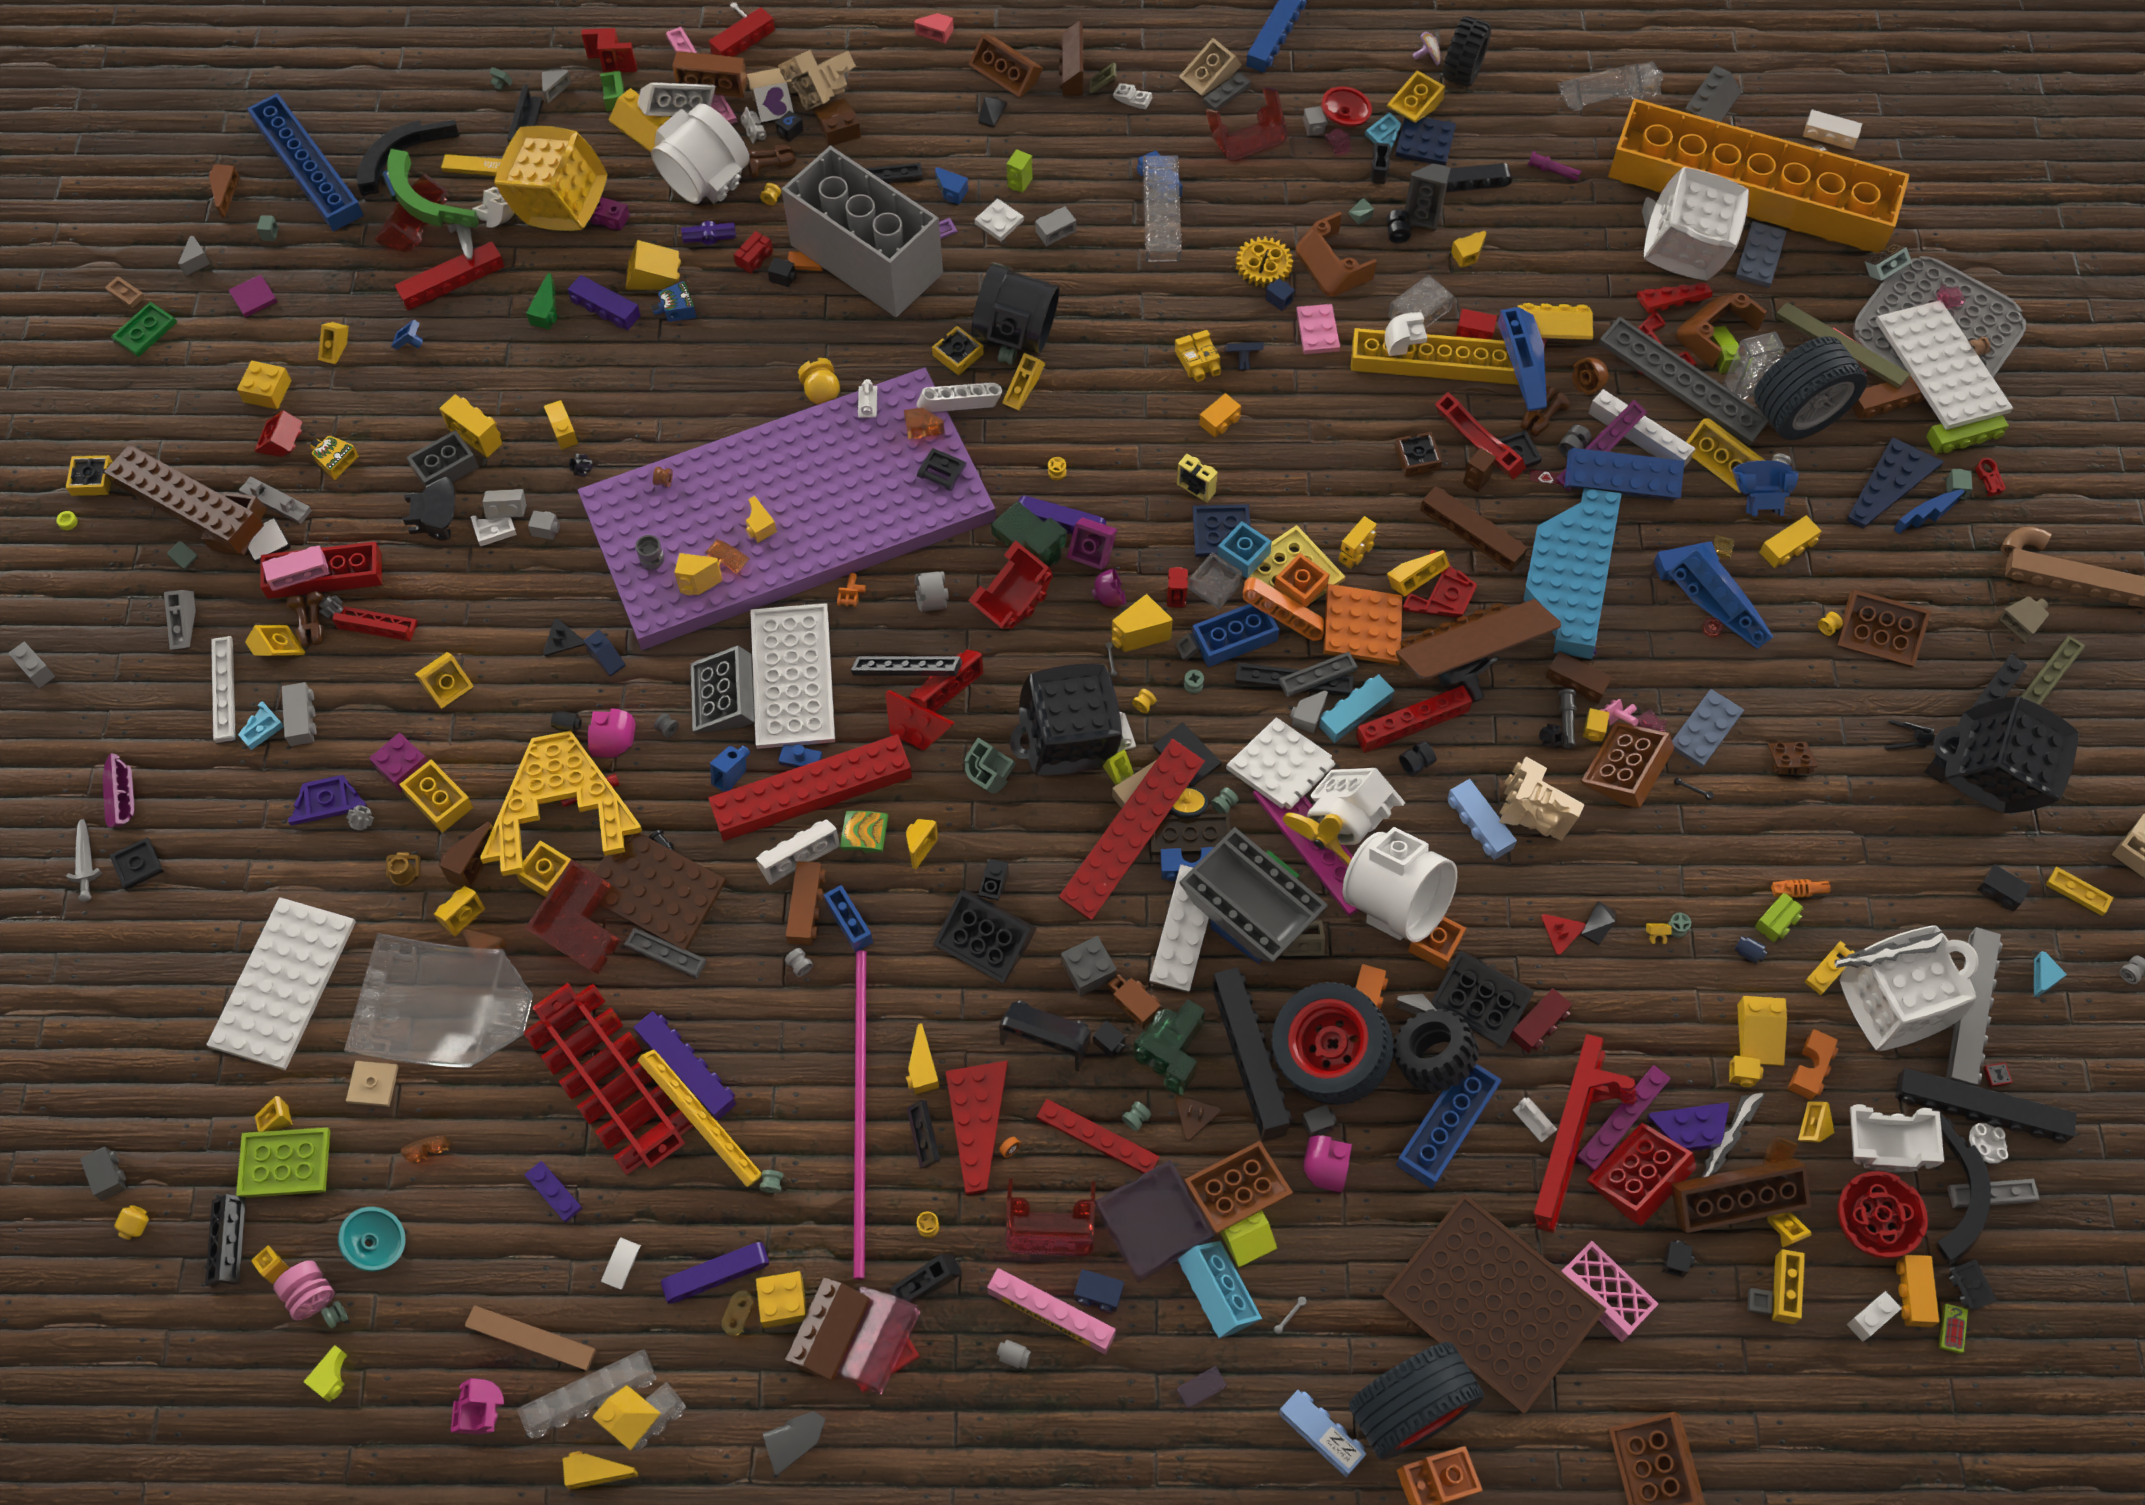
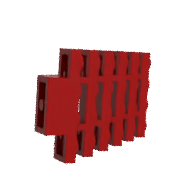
M566 983L532 1007L540 1021L525 1030L523 1034L535 1051L552 1039L557 1042L558 1045L541 1056V1059L553 1075L570 1063L576 1068L558 1081L571 1100L587 1088L592 1090L594 1094L576 1106L589 1125L607 1112L612 1117L610 1121L595 1131L606 1149H610L625 1137L631 1143L613 1156L625 1175H628L643 1163L651 1169L685 1144L681 1135L694 1127V1125L680 1109L667 1117L663 1110L674 1102L660 1086H657L650 1092L647 1091L644 1085L653 1080V1078L639 1062L631 1068L626 1061L642 1050L632 1034L627 1032L613 1043L609 1040L608 1036L624 1026L614 1010L609 1008L595 1019L592 1017L590 1012L606 1002L596 986L591 984L576 995L571 986ZM583 1017L589 1022L565 1040H562L559 1036L560 1033ZM601 1041L607 1046L584 1064L580 1065L578 1062V1057ZM618 1066H621L625 1072L599 1090L594 1083ZM639 1090L643 1097L617 1115L613 1108ZM656 1115L662 1120L661 1123L637 1140L631 1134Z

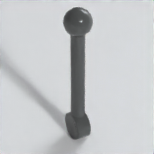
M1107 642L1105 648L1109 654L1110 676L1116 677L1117 671H1115L1112 654L1113 643Z

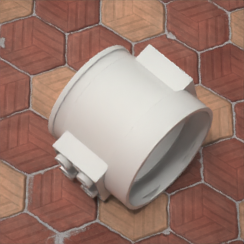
M698 104L688 114L681 108L657 129L654 143L656 147L651 150L652 160L661 176L673 190L693 204H698L704 197H707L713 204L718 200L721 202L727 196L726 193L729 190L733 191L738 187L741 171L750 161L748 150L737 131L720 113L705 104Z
M1393 827L1388 833H1374L1358 848L1345 874L1343 897L1347 904L1367 914L1368 924L1399 940L1404 937L1412 942H1418L1426 938L1444 917L1455 892L1457 867L1453 861L1435 852H1428V843Z

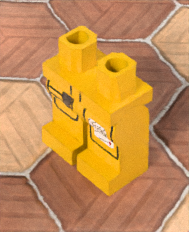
M1208 330L1192 334V337L1188 335L1175 340V352L1187 371L1189 378L1193 377L1196 382L1205 379V373L1210 372L1214 377L1221 374L1220 356L1210 340Z

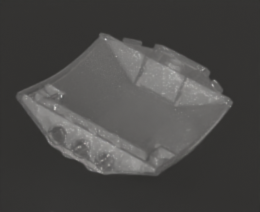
M377 933L344 1051L414 1064L472 1067L524 1035L533 993L523 982L522 977L510 963L502 948L478 949L456 947Z

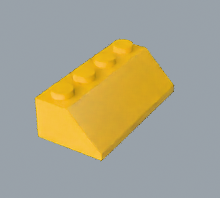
M630 88L617 99L609 122L651 152L656 147L654 143L657 129L671 117L645 115L638 105L639 94Z
M1524 303L1523 305H1518L1521 309L1534 315L1541 338L1593 340V313L1590 307L1586 305H1577V307H1570L1567 304H1560L1559 306L1541 304V306H1534L1531 303Z
M1703 419L1686 441V443L1695 448L1692 458L1739 493L1741 491L1738 489L1732 472L1734 467L1748 461L1764 460L1711 419Z

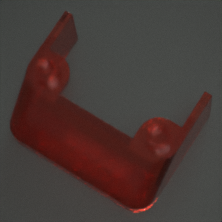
M1263 88L1267 105L1258 110L1257 124L1229 134L1227 126L1222 124L1219 111L1205 110L1212 137L1227 159L1235 161L1280 144L1287 139L1288 131L1277 89Z
M1009 1178L1006 1213L1007 1249L1015 1254L1089 1255L1093 1251L1096 1182L1091 1181V1200L1077 1201L1073 1206V1214L1030 1212V1204L1026 1199L1013 1197V1179Z

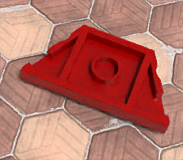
M888 690L885 694L890 734H898L900 739L923 751L955 723L891 690Z

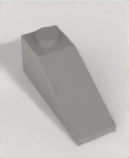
M177 590L164 592L170 650L189 648L196 611L194 591Z

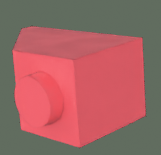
M939 13L916 19L914 22L916 35L946 44L954 30L953 18Z

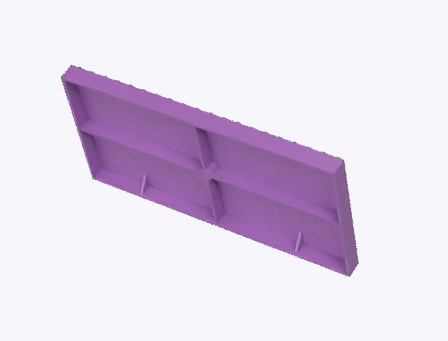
M926 368L873 385L877 386V417L858 418L859 391L578 489L582 504L641 650L996 521L995 507L948 412H923L916 405L924 388L935 387ZM932 448L966 462V467L957 479L952 491L926 478L921 479L917 477L919 468ZM655 467H661L664 470L667 468L672 469L673 479L670 487H665L662 484L658 486L653 485ZM929 468L927 470L942 478L949 479V476ZM753 496L758 499L775 521L777 529L776 533L759 543L754 538H750L745 530L747 528L746 519L751 515L748 499ZM644 535L656 536L660 541L664 554V563L658 569L648 570L640 563L635 545L637 540ZM679 553L718 558L723 577L722 582L700 595L680 593L674 574Z

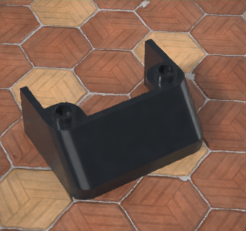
M1020 1000L1012 1002L999 1025L1001 1045H1005L1008 1035L1012 1034L1075 1056V1071L1078 1072L1090 1044L1091 1031L1086 1023L1081 1021L1073 1022L1030 1007L1026 1002Z

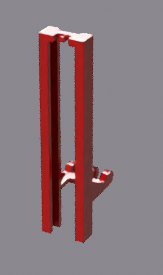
M1586 1034L1534 1211L1537 1229L1555 1233L1591 1104L1615 1098L1620 1099L1624 1105L1629 1104V1106L1637 1102L1636 1086L1633 1078L1602 1070L1606 1056L1605 1051H1602L1603 1038Z

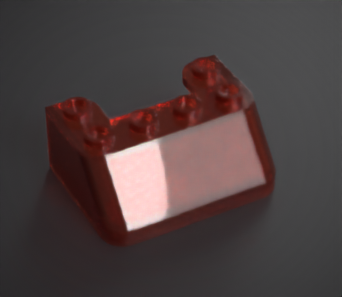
M424 174L410 186L419 196L430 202L444 205L447 201L445 196L449 191L427 174ZM398 202L374 240L381 245L399 251H411L415 245L417 246L423 238L421 235L424 232L422 228L424 225L427 226L428 223L411 215Z

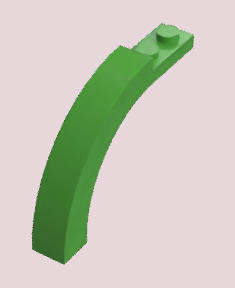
M390 150L388 157L389 179L397 200L406 211L417 219L441 227L443 222H447L449 224L477 228L479 220L476 211L436 204L419 196L408 183V173L411 166L408 152Z

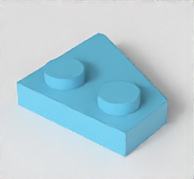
M1389 112L1365 131V135L1374 144L1388 143L1392 149L1401 123Z
M263 701L258 705L260 709L255 716L251 715L247 725L238 734L250 750L284 727Z

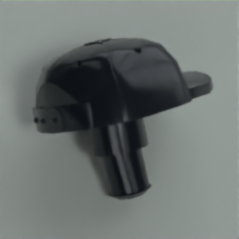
M1486 656L1439 674L1438 678L1441 687L1459 682L1461 686L1464 685L1472 702H1478L1485 696L1478 684L1480 683L1478 675L1485 671L1493 662L1500 659L1499 657L1488 658Z

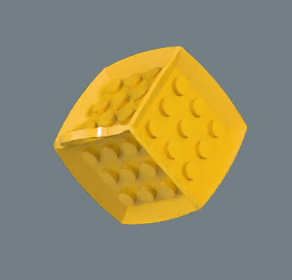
M551 126L520 127L512 138L502 157L494 183L509 207L527 225L550 230L572 231L584 229L601 198L608 174L594 150L576 131Z

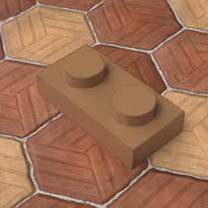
M119 276L105 287L108 293L131 309L145 298L142 292Z

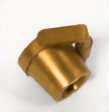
M397 852L396 855L387 856L386 877L390 878L394 885L397 887H408L414 883L416 878H420L421 858L419 855ZM410 859H416L415 867L409 862Z

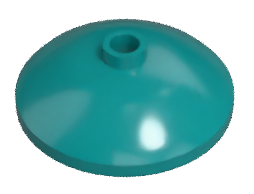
M364 1207L354 1211L344 1220L338 1233V1245L341 1254L352 1266L363 1271H380L390 1267L401 1256L405 1246V1232L400 1221L391 1212L379 1207ZM365 1241L370 1242L371 1247L366 1246Z

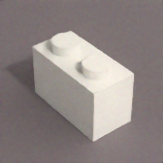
M1885 1291L1847 1325L1863 1342L1902 1308Z

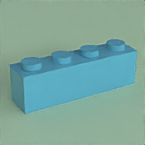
M1377 675L1375 678H1369L1363 687L1353 690L1347 699L1340 700L1331 711H1325L1320 717L1319 728L1336 743L1393 699L1395 690L1380 675Z

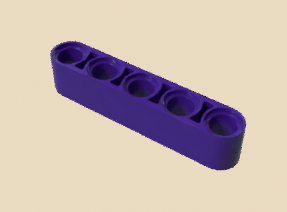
M1028 496L1020 497L1014 511V516L1019 520L1072 535L1076 522L1082 517L1106 525L1105 519L1100 516Z
M757 1242L668 1276L661 1280V1286L667 1303L671 1304L763 1269L770 1262L763 1243Z

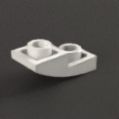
M1119 83L1113 94L1115 99L1141 109H1147L1153 98L1151 92L1137 91L1135 85Z
M620 1238L601 1282L622 1289L641 1245Z

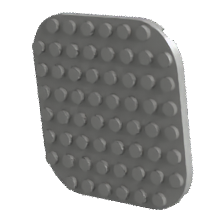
M1927 256L1911 259L1912 263L1885 278L1855 320L1853 335L1857 343L1907 371L1875 320L1880 315L1941 300L1968 341L1978 340V338L1983 336L1988 338L1991 346L1990 352L1986 355L1980 354L1979 358L1993 378L2016 347L2026 329V319H2023L2022 310L2012 299L1948 264Z

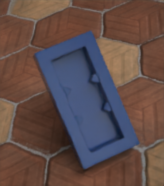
M412 320L397 331L391 347L398 350L406 343H409L419 348L423 343V339L415 334L420 323Z
M800 744L795 746L783 745L778 762L779 765L798 768L821 760L822 752L806 749Z

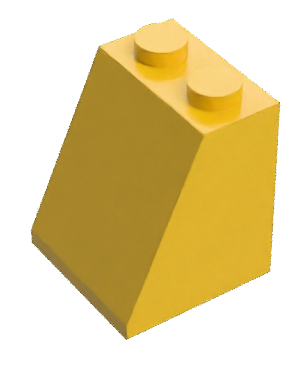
M637 240L628 260L626 289L664 290L678 283L680 273H677V269H679L681 259L678 258L679 251Z
M1146 594L1112 620L1111 641L1116 648H1120L1124 652L1168 641L1172 636L1173 619Z

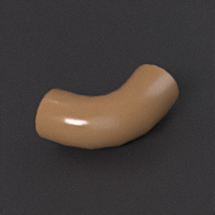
M2020 527L2010 532L2000 549L2006 556H2009L2014 548L2022 550L2026 545L2043 550L2052 534L2035 527Z

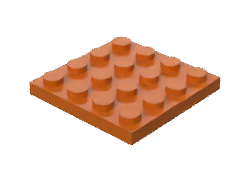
M1328 584L1326 587L1323 654L1339 656L1350 652L1354 659L1399 665L1400 661L1397 659L1396 651L1401 649L1402 595Z

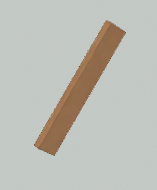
M475 1305L465 1324V1327L584 1371H588L596 1353V1349Z

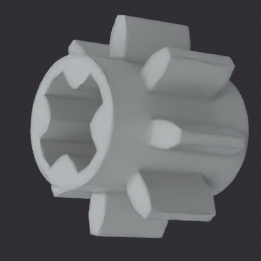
M362 805L354 807L353 810L349 809L346 817L349 819L348 823H350V826L356 830H364L367 826H371L374 819L371 816L370 809Z

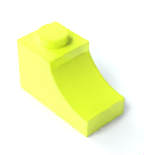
M334 1345L305 1379L304 1383L328 1402L337 1398L342 1392V1387L345 1385L341 1380L340 1371L347 1354Z

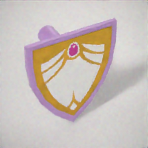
M1423 32L1420 36L1424 43L1423 48L1415 52L1413 57L1417 60L1430 53L1438 66L1440 63V51L1437 40L1432 34Z

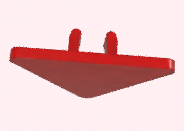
M1543 914L1541 917L1556 955H1561L1579 936L1586 925L1583 922Z

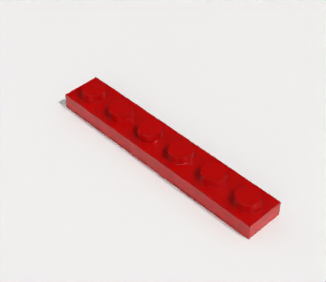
M1046 1099L1037 1115L1039 1121L1149 1178L1160 1159L1154 1153L1049 1099Z

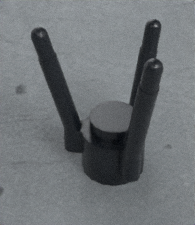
M1890 719L1888 722L1914 730L1913 736L1918 742L1887 745L1884 748L1925 747L1926 743H1932L1934 739V728Z

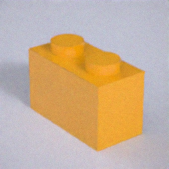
M1225 393L1200 414L1199 425L1215 438L1220 433L1223 434L1228 426L1240 419L1241 405Z

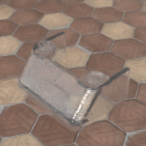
M1638 64L1609 69L1557 83L1568 108H1572L1573 111L1582 110L1586 104L1613 97L1625 99L1629 98L1631 93L1643 91Z

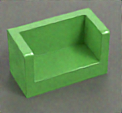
M620 71L600 74L606 111L613 110L617 99L624 94Z

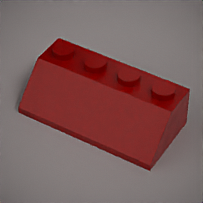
M968 649L963 653H959L957 656L961 657L963 663L957 676H930L921 687L915 688L910 693L909 700L933 712L938 711L984 674L982 654Z

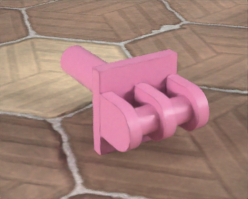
M1621 699L1617 701L1612 700L1610 705L1604 706L1605 709H1600V711L1609 712V725H1612L1618 719L1633 726H1636L1639 722L1637 718L1631 716L1637 710L1636 706L1631 704L1623 710Z

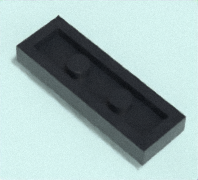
M920 1100L908 1107L907 1112L920 1168L927 1169L939 1162L940 1156L927 1101Z

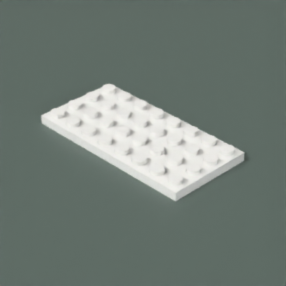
M1941 300L1877 316L1876 323L1946 430L2011 413L2013 407Z
M827 603L751 609L756 748L835 742Z
M279 897L213 1030L207 1046L286 1071L356 921L353 918Z

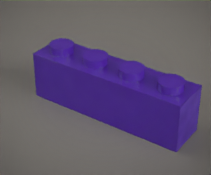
M582 275L568 288L570 300L574 304L583 306L587 311L598 314L602 319L613 322L619 328L622 327L629 330L641 316L637 304Z

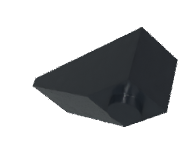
M940 1254L892 1286L890 1290L898 1307L902 1308L947 1285L962 1275V1272L953 1255Z

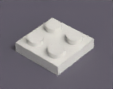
M996 199L974 220L977 226L1001 242L1024 221V216L999 199Z

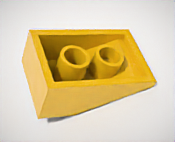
M1417 70L1387 104V107L1416 123L1434 111L1443 101L1445 86Z
M1743 996L1737 1004L1740 1056L1760 1059V1065L1784 1066L1787 1028L1786 998Z

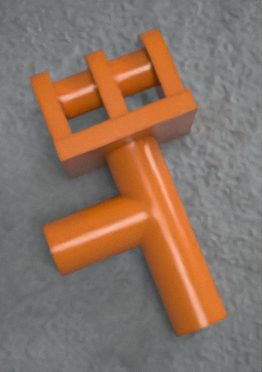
M855 573L849 574L847 588L839 587L837 606L845 604L847 607L849 605L857 607L859 603L858 592H866V585L855 584L857 578Z

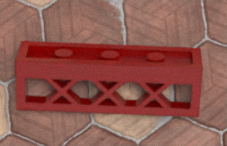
M343 606L341 614L334 613L332 618L337 629L409 642L418 623L416 619Z

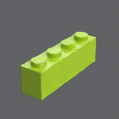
M2003 415L1947 430L1942 424L1931 427L1926 438L1936 454L1948 453L1953 449H1963L1971 444H1981L1989 439H1999L2004 435L2009 425Z

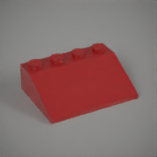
M1641 1123L1586 1180L1624 1216L1642 1226L1673 1194L1671 1184L1685 1181L1697 1166L1693 1152L1646 1124Z

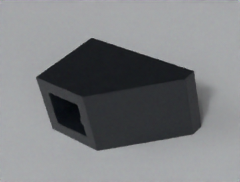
M988 859L979 897L999 901L1009 874L1007 862Z

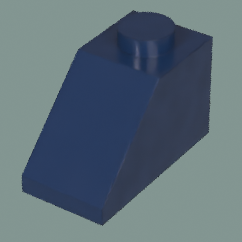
M599 629L583 640L587 652L610 677L626 666L611 642Z

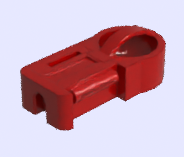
M1990 458L1981 459L1976 465L1975 471L1979 479L1983 480L1988 492L1987 496L1991 497L2002 494L2006 487L1996 462ZM1984 464L1990 466L1991 473L1985 472Z

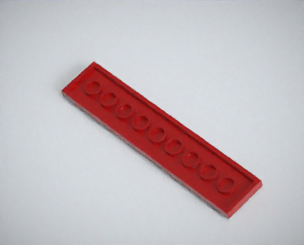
M1172 738L1061 892L1058 899L1092 921L1195 777L1205 760Z

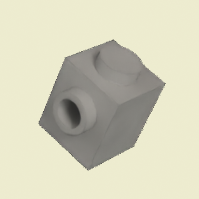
M1321 106L1304 109L1303 122L1307 135L1325 133L1328 119L1323 114Z
M533 511L528 528L534 537L554 540L555 534L559 532L560 523L556 515L551 512Z

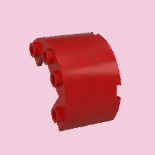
M1016 540L1004 554L1009 561L987 589L979 586L968 600L1002 629H1012L1025 617L1029 618L1032 616L1038 603L1046 598V591L1053 577L1051 569Z

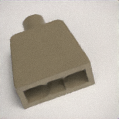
M2026 597L2007 607L1998 619L2027 643L2049 616V613L2046 611L2049 605L2044 599H2039L2036 602L2031 597Z

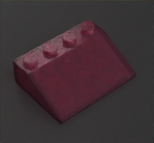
M860 1286L858 1292L871 1299L836 1375L882 1394L920 1312L917 1305L898 1297Z

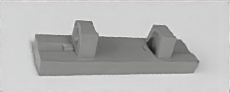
M251 476L239 489L241 494L257 496L265 507L300 525L312 511L304 503Z

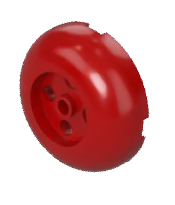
M1872 1171L1858 1175L1845 1186L1837 1206L1840 1227L1852 1245L1867 1255L1883 1259L1898 1258L1913 1251L1925 1236L1928 1225L1927 1210L1916 1189L1902 1181L1901 1177L1888 1172ZM1862 1204H1867L1870 1211L1866 1212V1208ZM1888 1224H1894L1896 1230H1889ZM1868 1225L1874 1227V1233L1868 1229Z

